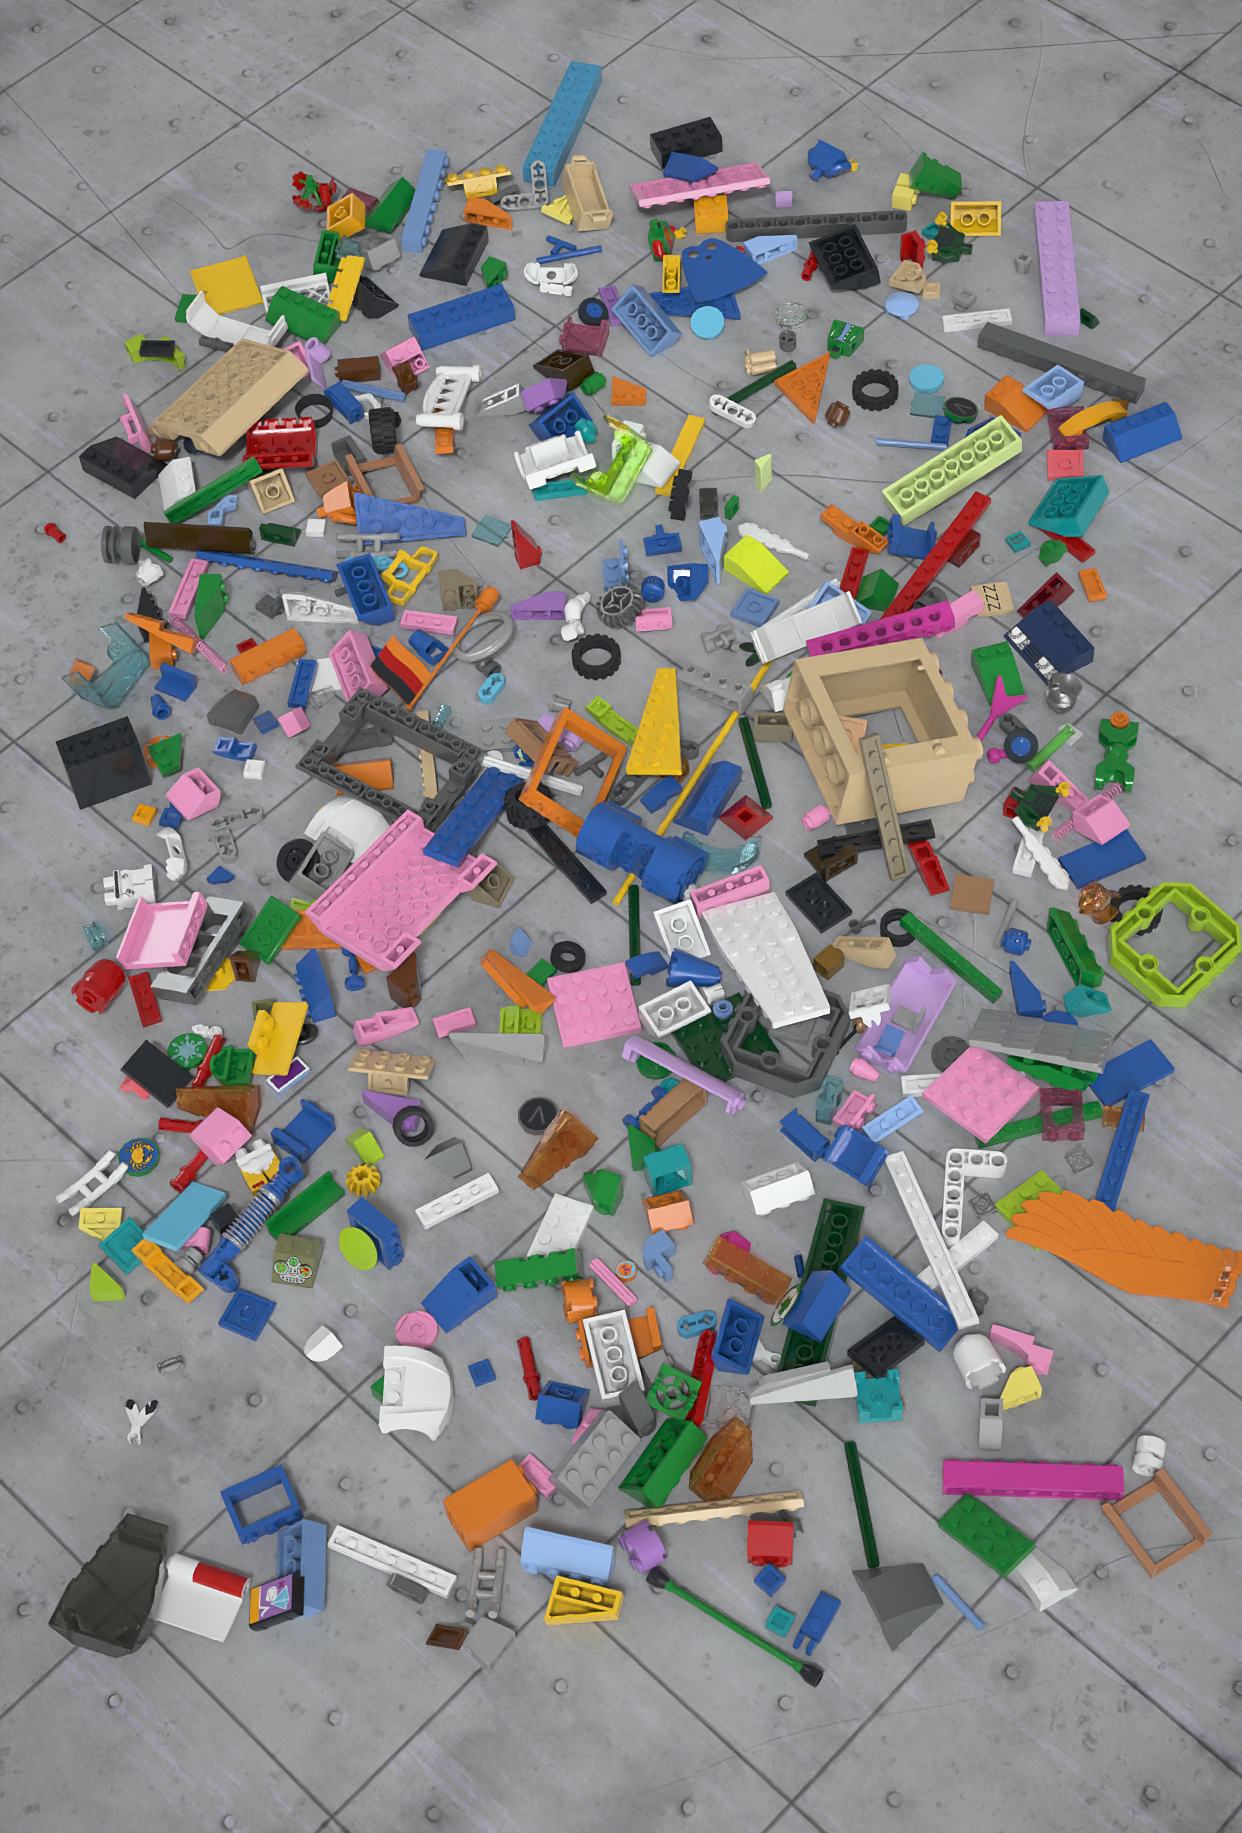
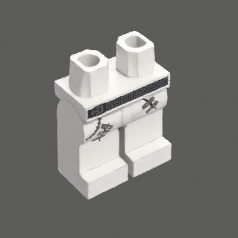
M151 864L144 865L143 869L122 870L120 872L116 870L113 871V876L103 878L105 891L114 890V892L104 893L106 906L117 905L118 910L134 908L140 896L144 898L147 904L156 903L155 880Z

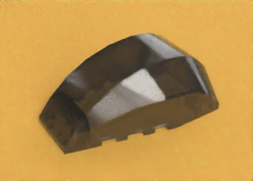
M127 1513L110 1533L109 1539L104 1545L101 1544L93 1558L83 1565L78 1576L72 1578L68 1583L48 1622L49 1627L73 1645L113 1658L132 1654L139 1650L147 1641L156 1624L166 1565L169 1526Z

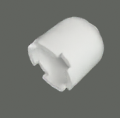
M968 1334L963 1336L955 1345L953 1358L965 1385L969 1389H972L974 1386H978L979 1389L987 1388L999 1381L997 1376L1001 1372H1006V1366L992 1342L982 1334Z

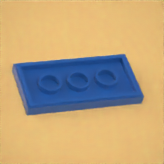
M1127 829L1103 845L1093 842L1058 857V862L1069 874V878L1077 890L1146 861V855Z
M1149 1039L1107 1062L1103 1074L1099 1073L1095 1083L1088 1086L1104 1107L1108 1109L1126 1099L1130 1089L1141 1091L1174 1073L1175 1068L1152 1039Z

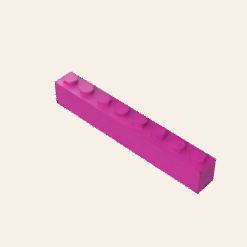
M949 1459L948 1461H943L942 1495H965L969 1493L972 1496L1122 1500L1124 1495L1123 1466H1117L1116 1464L1095 1466L1092 1463L1072 1465L1069 1462L1060 1464L1038 1462L1037 1464H1031L1025 1461L1005 1463L1002 1460L983 1462L975 1459L967 1462Z

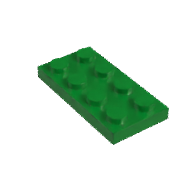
M966 1493L937 1522L941 1530L1004 1579L1035 1549V1544L969 1493Z

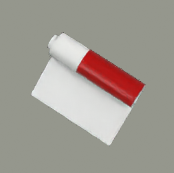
M175 1553L173 1557H169L166 1563L169 1578L150 1614V1618L224 1643L249 1592L251 1578Z

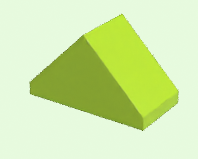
M359 1128L344 1139L364 1165L368 1162L371 1167L384 1158V1154L373 1135L366 1129Z
M93 1263L89 1287L92 1300H124L126 1296L123 1289L100 1266Z

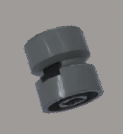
M934 586L914 601V609L944 602L948 598L940 588Z

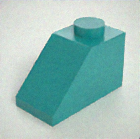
M1083 984L1078 985L1063 996L1067 1012L1080 1018L1112 1011L1106 993Z

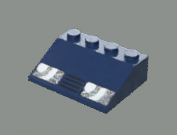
M1052 600L1034 608L1004 635L1008 643L1047 686V680L1052 683V673L1071 674L1093 662L1094 646Z

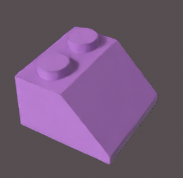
M548 378L522 391L521 394L527 411L541 413L545 411V407L558 404V401L565 397L567 380Z

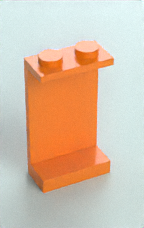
M654 1307L646 1308V1316L627 1319L637 1359L644 1358L662 1349ZM579 1320V1329H575L577 1342L582 1343V1348H579L580 1361H585L586 1368H592L593 1364L583 1322Z

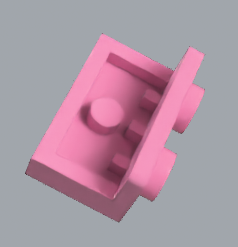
M671 607L641 610L642 615L635 618L636 632L673 629Z
M854 1090L832 1119V1124L838 1127H842L845 1124L855 1130H861L866 1122L865 1118L868 1114L872 1115L876 1109V1095L871 1094L867 1097Z

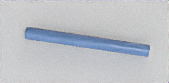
M876 438V445L943 451L947 449V444Z

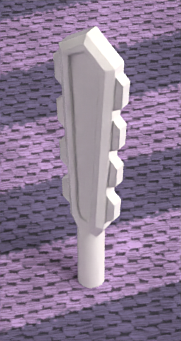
M746 522L738 525V533L742 538L748 534L768 549H776V552L793 554L806 561L810 558V554L795 548L790 544V541L780 539L778 535L770 534L768 530L760 529L754 523Z
M1018 816L1015 817L1012 821L1023 835L1026 848L1033 853L1032 857L1036 862H1039L1040 869L1048 876L1047 879L1050 884L1056 889L1067 891L1070 883L1069 874L1059 866L1060 863L1051 856L1049 849L1042 845L1041 839L1029 832Z

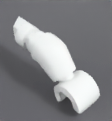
M585 592L583 595H577L565 605L564 613L567 625L561 628V634L565 641L585 634L580 620L583 608L591 601V595L588 592Z

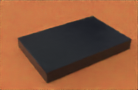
M817 872L785 891L788 899L821 934L852 915V909Z
M148 1040L143 1042L120 1069L121 1072L167 1108L193 1079L192 1075Z
M894 1316L847 1350V1356L875 1379H879L887 1373V1370H891L924 1346L925 1341Z

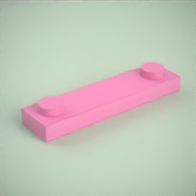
M191 558L168 612L170 617L178 616L180 619L187 620L197 596L199 574H206L209 567L208 561Z

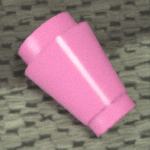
M855 1057L849 1068L853 1076L873 1081L874 1083L881 1073L862 1057L861 1059Z

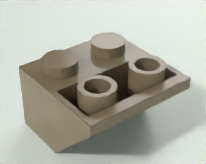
M457 569L438 571L443 611L475 607L474 601L478 597L476 580Z
M755 709L754 741L792 742L791 726L783 710L775 712L774 710Z

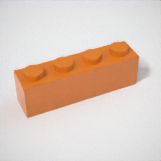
M292 628L229 660L233 673L240 683L244 685L280 666H284L296 658H300L307 652L303 639L295 628Z

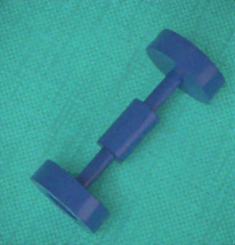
M341 946L342 954L350 957L348 960L349 971L352 976L345 979V988L349 991L361 990L365 986V981L362 976L356 975L357 962L354 956L357 955Z
M659 1086L652 1089L651 1094L655 1099L651 1103L648 1102L635 1118L627 1114L622 1119L626 1128L627 1125H632L640 1130L639 1117L642 1114L644 1116L647 1115V1111H651V1107L662 1099L667 1092Z

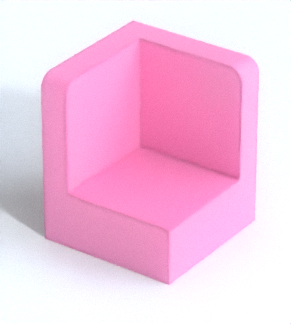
M301 706L278 718L289 738L311 727Z

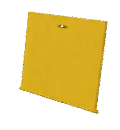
M246 255L190 270L197 294L203 291L205 302L218 315L264 304Z

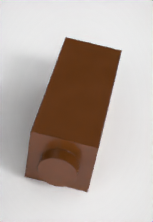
M378 356L337 359L338 367H335V376L339 377L340 382L342 380L353 382L381 380Z

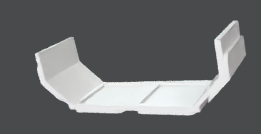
M203 291L199 292L186 310L187 323L201 335L211 338L217 337L234 345L244 338L275 347L288 329L283 315L271 331L220 316L205 302Z
M848 591L773 624L754 630L749 635L761 664H764L805 647L806 640L848 629L862 623V620Z

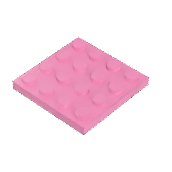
M625 962L547 978L549 991L556 997L552 1004L563 1048L642 1032Z
M970 1046L922 1092V1098L986 1144L1039 1092V1087L988 1050Z

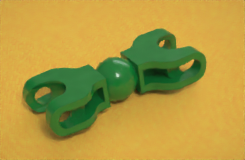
M1101 718L1098 742L1106 750L1104 753L1105 760L1096 765L1095 789H1103L1105 783L1115 781L1122 785L1123 792H1132L1135 768L1127 760L1129 757L1128 750L1134 748L1137 744L1139 722L1129 721L1128 727L1117 729L1111 725L1110 719Z

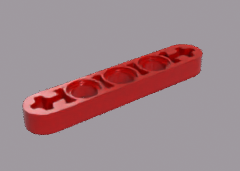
M710 1329L704 1330L698 1340L691 1377L702 1383L697 1392L698 1399L694 1400L693 1406L685 1418L686 1421H692L697 1428L701 1426L704 1419L715 1365L711 1354L717 1333Z

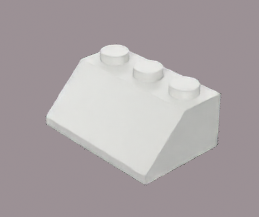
M190 457L172 460L158 475L164 510L197 491Z
M691 980L638 1007L639 1020L647 1032L658 1039L711 1013V1009Z
M797 1161L739 1182L751 1210L756 1215L769 1214L772 1209L778 1207L786 1208L794 1201H805L815 1194L809 1171Z

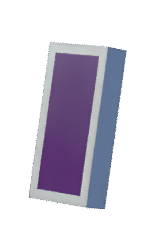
M297 1056L292 1060L287 1075H272L266 1079V1082L280 1096L311 1071Z

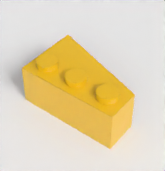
M556 1575L544 1621L547 1625L619 1620L624 1596L620 1591Z

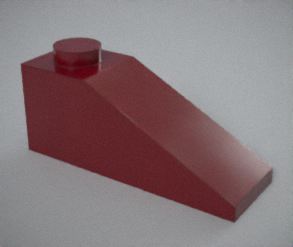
M1056 572L1017 612L1024 618L1034 608L1049 600H1052L1056 606H1059L1075 590Z

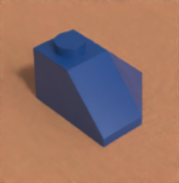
M689 563L667 566L668 585L676 591L680 601L696 600L708 584V564Z

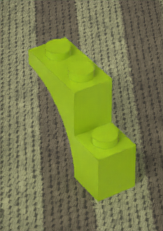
M140 334L124 341L126 353L134 364L146 360H162L173 364L179 370L185 368L184 360L186 358L184 353L178 350L177 344L174 357H140L141 340L149 339H145ZM165 336L158 340H170V338Z

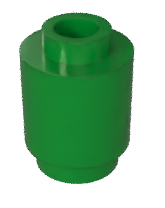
M594 372L582 381L580 388L586 396L593 395L606 386V378L602 373Z

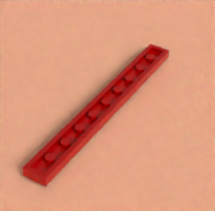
M977 491L974 492L880 619L911 611L914 607V601L923 595L991 504L990 497Z

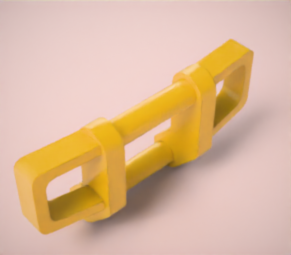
M421 546L412 557L401 549L396 553V558L391 565L380 575L381 579L390 586L387 591L390 602L400 606H404L415 594L417 586L425 575L431 572L438 560L437 551ZM425 554L432 558L427 564L418 560L421 555ZM401 562L406 563L408 568L419 572L411 584L398 580L392 575ZM395 590L405 593L403 598L392 595Z

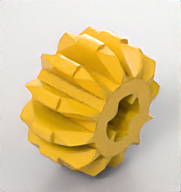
M368 1162L364 1166L358 1163L357 1168L351 1166V1172H346V1187L349 1188L351 1194L356 1193L358 1198L362 1194L367 1198L368 1193L375 1194V1188H380V1173L377 1172L375 1166L370 1167Z

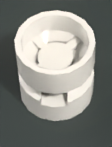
M1140 1436L1137 1440L1135 1450L1137 1454L1134 1456L1132 1469L1142 1476L1154 1477L1155 1473L1162 1469V1458H1164L1166 1448L1165 1441L1154 1436Z

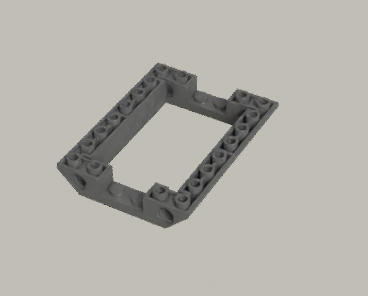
M360 687L339 712L340 722L324 742L317 739L295 767L394 820H397L407 810H410L423 818L424 828L433 832L453 808V804L460 799L477 777L486 751ZM366 721L452 764L449 768L448 781L434 799L427 797L423 801L418 812L414 808L331 766Z

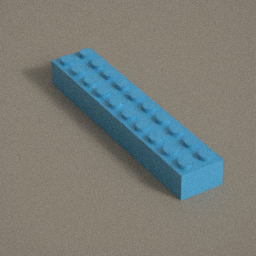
M575 61L570 62L522 166L524 182L532 183L531 164L534 161L540 160L545 164L547 186L555 187L602 83L601 66ZM537 165L535 168L537 170V177L540 176V169H543L540 168V165ZM537 181L535 183L538 185H544L542 181Z

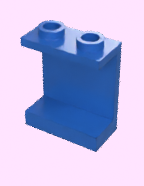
M893 514L887 525L888 553L924 560L935 546L937 530H935L934 522H930L927 530L901 526L900 515Z
M302 1099L300 1101L302 1110L282 1131L275 1127L270 1133L274 1144L304 1164L336 1130L331 1114L319 1110L315 1103Z

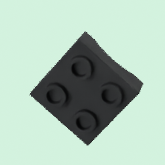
M679 469L678 476L674 475L672 486L676 487L671 489V500L668 511H671L670 519L685 520L686 512L684 505L688 502L689 497L687 486L692 479L693 471Z

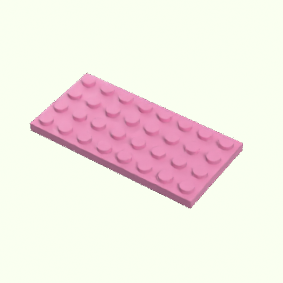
M757 162L719 168L718 171L696 182L668 177L629 184V189L640 207L650 208L653 204L666 205L670 201L683 202L684 199H699L704 195L712 197L716 196L717 193L729 194L733 190L738 189L746 191L749 190V187L763 188L766 184H770V180Z

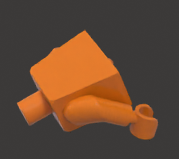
M346 481L341 485H336L331 491L324 494V506L316 509L320 518L328 516L333 523L357 524L354 492L361 493L357 484L352 487Z

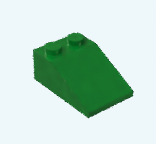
M199 574L194 617L200 639H205L225 612L226 604H229V593H226V581H223L221 574Z
M1008 641L972 650L971 666L989 706L992 704L995 682L998 676L1002 677L1007 696L1025 695L1016 661Z

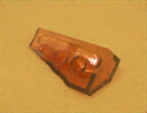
M260 1085L176 1088L178 1109L196 1116L208 1117L218 1107L239 1120L247 1130H254L261 1108Z
M560 1110L546 1128L518 1178L532 1190H535L554 1177V1174L561 1169L570 1166V1163L585 1156L599 1138L571 1113Z

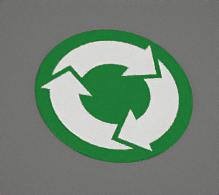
M800 1285L793 1286L780 1300L772 1314L771 1326L778 1325L790 1312L799 1296Z

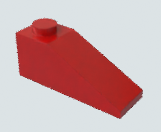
M515 520L510 521L514 555L519 568L524 569L541 564L540 556H542L540 545L537 546L534 539Z

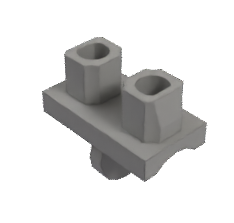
M729 622L725 625L721 623L716 626L714 631H706L701 634L705 651L708 654L721 647L726 649L729 647L730 642L736 640L732 623Z

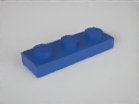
M299 659L287 701L288 707L298 708L301 706L302 709L307 708L318 667L317 660Z

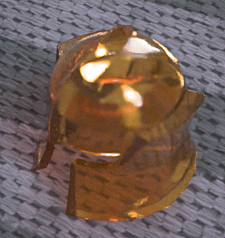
M1094 881L1081 889L1078 899L1080 907L1078 913L1089 915L1094 923L1103 925L1112 920L1119 910L1110 904H1107L1103 910L1100 909L1109 899V896L1117 899L1122 897L1117 891L1108 890L1097 881Z

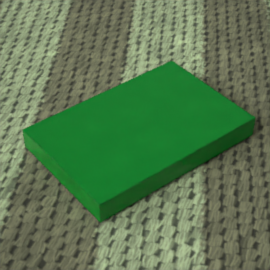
M271 895L238 944L247 950L257 952L258 958L270 965L303 916Z

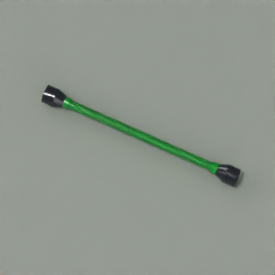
M654 1567L650 1570L646 1578L647 1583L656 1588L673 1592L688 1603L690 1602L693 1606L695 1605L697 1609L707 1613L710 1617L712 1616V1618L724 1624V1626L729 1627V1629L734 1630V1632L751 1641V1643L761 1647L764 1651L766 1650L769 1654L771 1653L774 1657L776 1656L778 1660L781 1659L783 1663L791 1666L806 1683L814 1688L822 1680L824 1671L818 1667L797 1661L782 1650L774 1647V1645L769 1644L766 1640L764 1641L761 1637L759 1638L756 1634L754 1635L751 1631L749 1632L747 1628L737 1624L734 1620L732 1621L729 1617L727 1618L720 1611L705 1604V1602L688 1593L683 1588L681 1589L678 1585L676 1586L675 1582L660 1568Z

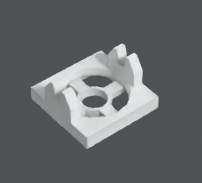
M890 984L852 992L849 1007L850 1018L862 1017L864 1024L868 1027H872V1020H874L877 1026H879L882 1017L880 1012L890 1010L892 992ZM857 1005H866L865 1007L857 1008Z

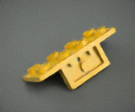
M501 164L496 165L494 169L484 167L480 168L478 172L468 170L464 171L461 175H457V173L448 174L444 181L447 186L463 183L467 200L469 197L478 198L497 193L496 177L511 175V170L508 166Z
M274 1002L270 1015L265 1010H258L247 1045L257 1054L252 1071L254 1075L288 1074L309 1005L306 1002Z

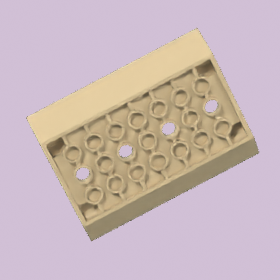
M242 338L152 422L148 434L172 440L177 439L179 435L192 439L196 449L221 456L254 423L269 411L277 401L291 390L309 372V369L290 351Z

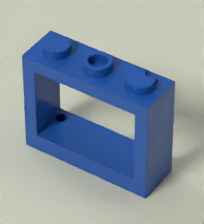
M361 1197L347 1210L350 1225L362 1230L370 1237L377 1251V1260L390 1270L392 1267L399 1265L404 1257L398 1227Z
M282 1464L220 1491L242 1545L256 1542L258 1538L266 1534H274L280 1528L286 1525H293L304 1518ZM282 1483L292 1506L242 1528L233 1505Z

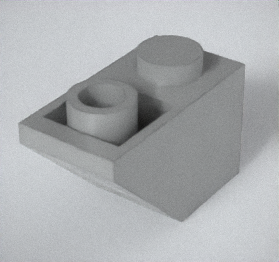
M981 1398L978 1450L1001 1451L1003 1399Z

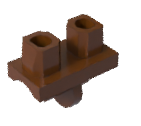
M406 360L402 364L397 363L392 367L393 373L397 378L398 387L406 396L411 391L419 388L417 384L418 378L414 375L409 361Z

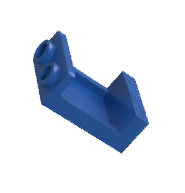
M844 1124L837 1129L834 1135L835 1140L832 1145L830 1144L826 1148L823 1160L858 1180L861 1184L870 1187L888 1157L890 1150Z

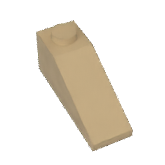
M838 936L832 945L834 948L840 949L845 958L870 968L889 969L897 956L889 937Z

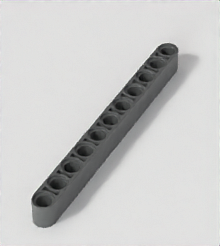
M902 210L732 219L726 222V238L730 242H745L758 236L796 235L797 239L819 238L856 224L861 235L903 233L907 230V213Z

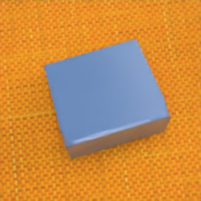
M521 928L516 929L510 941V948L512 954L526 957L532 942Z

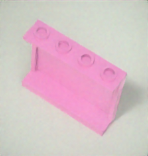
M193 892L190 901L147 904L144 898L140 896L116 958L125 970L186 966L209 904L200 892Z

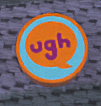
M623 1260L616 1265V1277L620 1281L630 1282L635 1279L637 1269L632 1261Z

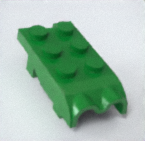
M1010 1055L1006 1063L1012 1066L1013 1069L1026 1072L1035 1079L1049 1082L1054 1087L1067 1090L1077 1089L1082 1092L1087 1089L1089 1084L1093 1085L1099 1074Z

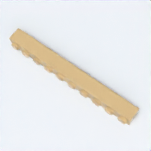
M428 710L416 712L418 717L430 722ZM418 747V750L421 751L419 759L420 761L422 760V763H420V768L423 770L421 777L424 779L422 786L423 789L425 788L423 796L424 798L434 799L438 794L434 755Z

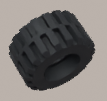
M391 407L369 409L368 417L373 451L375 453L394 451L397 439L393 410Z
M526 782L516 784L504 796L508 822L514 827H519V829L539 828V826L549 822L548 818L543 817L540 813L518 800ZM539 782L536 790L552 800L551 791L548 789V786Z

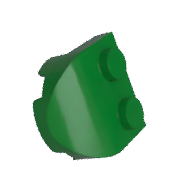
M233 1045L224 1046L221 1052L212 1056L210 1070L215 1079L225 1087H250L256 1054L250 1048L234 1049Z

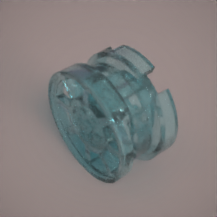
M97 920L93 921L89 926L87 924L82 926L85 937L93 951L97 950L101 945L103 947L108 945V941L105 940L106 936Z

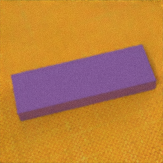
M615 285L599 288L601 300L608 309V319L611 327L623 325L611 310L620 299Z

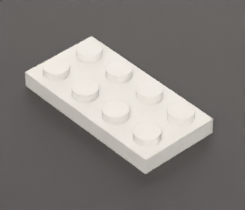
M555 1193L525 1260H528V1256L536 1254L548 1257L549 1252L559 1251L567 1254V1249L575 1248L577 1250L593 1214L594 1206Z

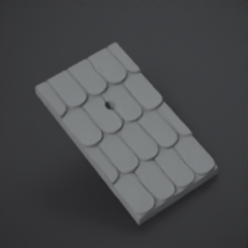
M983 1008L968 1039L972 1047L1101 1074L1104 1072L1113 1044L1112 1035L1108 1032L1080 1029L1078 1025L1045 1022L1041 1018L1014 1015V1012Z

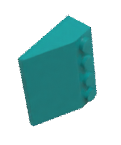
M1104 476L1056 478L1029 519V525L1065 537L1083 536L1110 493Z

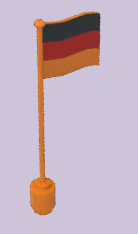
M487 586V588L481 591L474 601L477 611L432 674L417 657L400 644L394 634L370 667L382 682L397 693L406 704L408 711L413 710L412 706L478 614L490 612L498 600L499 592L492 586Z

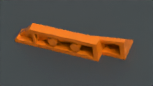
M490 949L480 959L482 961L481 966L514 1003L526 1008L528 1005L531 1010L542 1015L556 1000L553 994L493 949Z

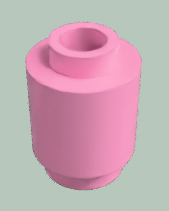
M819 804L805 813L801 821L808 831L816 830L830 821L829 816L831 813L826 806Z

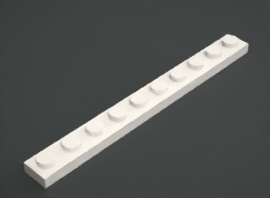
M901 1151L889 1155L884 1163L958 1330L979 1324L976 1311L904 1152Z

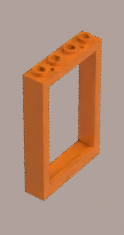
M564 707L553 721L518 800L577 838L584 820L536 790L564 727L613 759L592 809L598 803L605 801L627 747L567 707Z

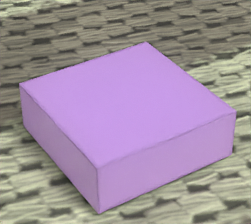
M792 191L775 192L776 208L792 207Z

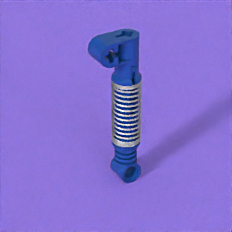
M286 1157L281 1160L278 1167L279 1170L277 1171L278 1175L274 1174V1178L270 1179L271 1183L263 1184L259 1188L261 1194L256 1192L257 1197L253 1196L254 1200H250L251 1204L247 1203L248 1208L244 1207L245 1211H241L242 1215L238 1214L239 1219L235 1218L236 1222H232L233 1226L229 1225L230 1230L226 1229L227 1233L224 1232L221 1235L220 1242L197 1269L203 1277L222 1291L231 1293L238 1289L240 1279L228 1264L236 1254H241L244 1248H246L245 1244H249L248 1241H252L251 1237H255L254 1233H258L257 1230L261 1229L260 1226H264L263 1222L265 1223L266 1219L270 1218L269 1215H273L272 1211H276L275 1208L282 1204L283 1196L285 1195L283 1192L287 1193V1188H291L290 1184L293 1185L302 1180L304 1170L294 1157ZM291 1168H295L292 1172L288 1173ZM223 1273L228 1280H223L220 1274Z

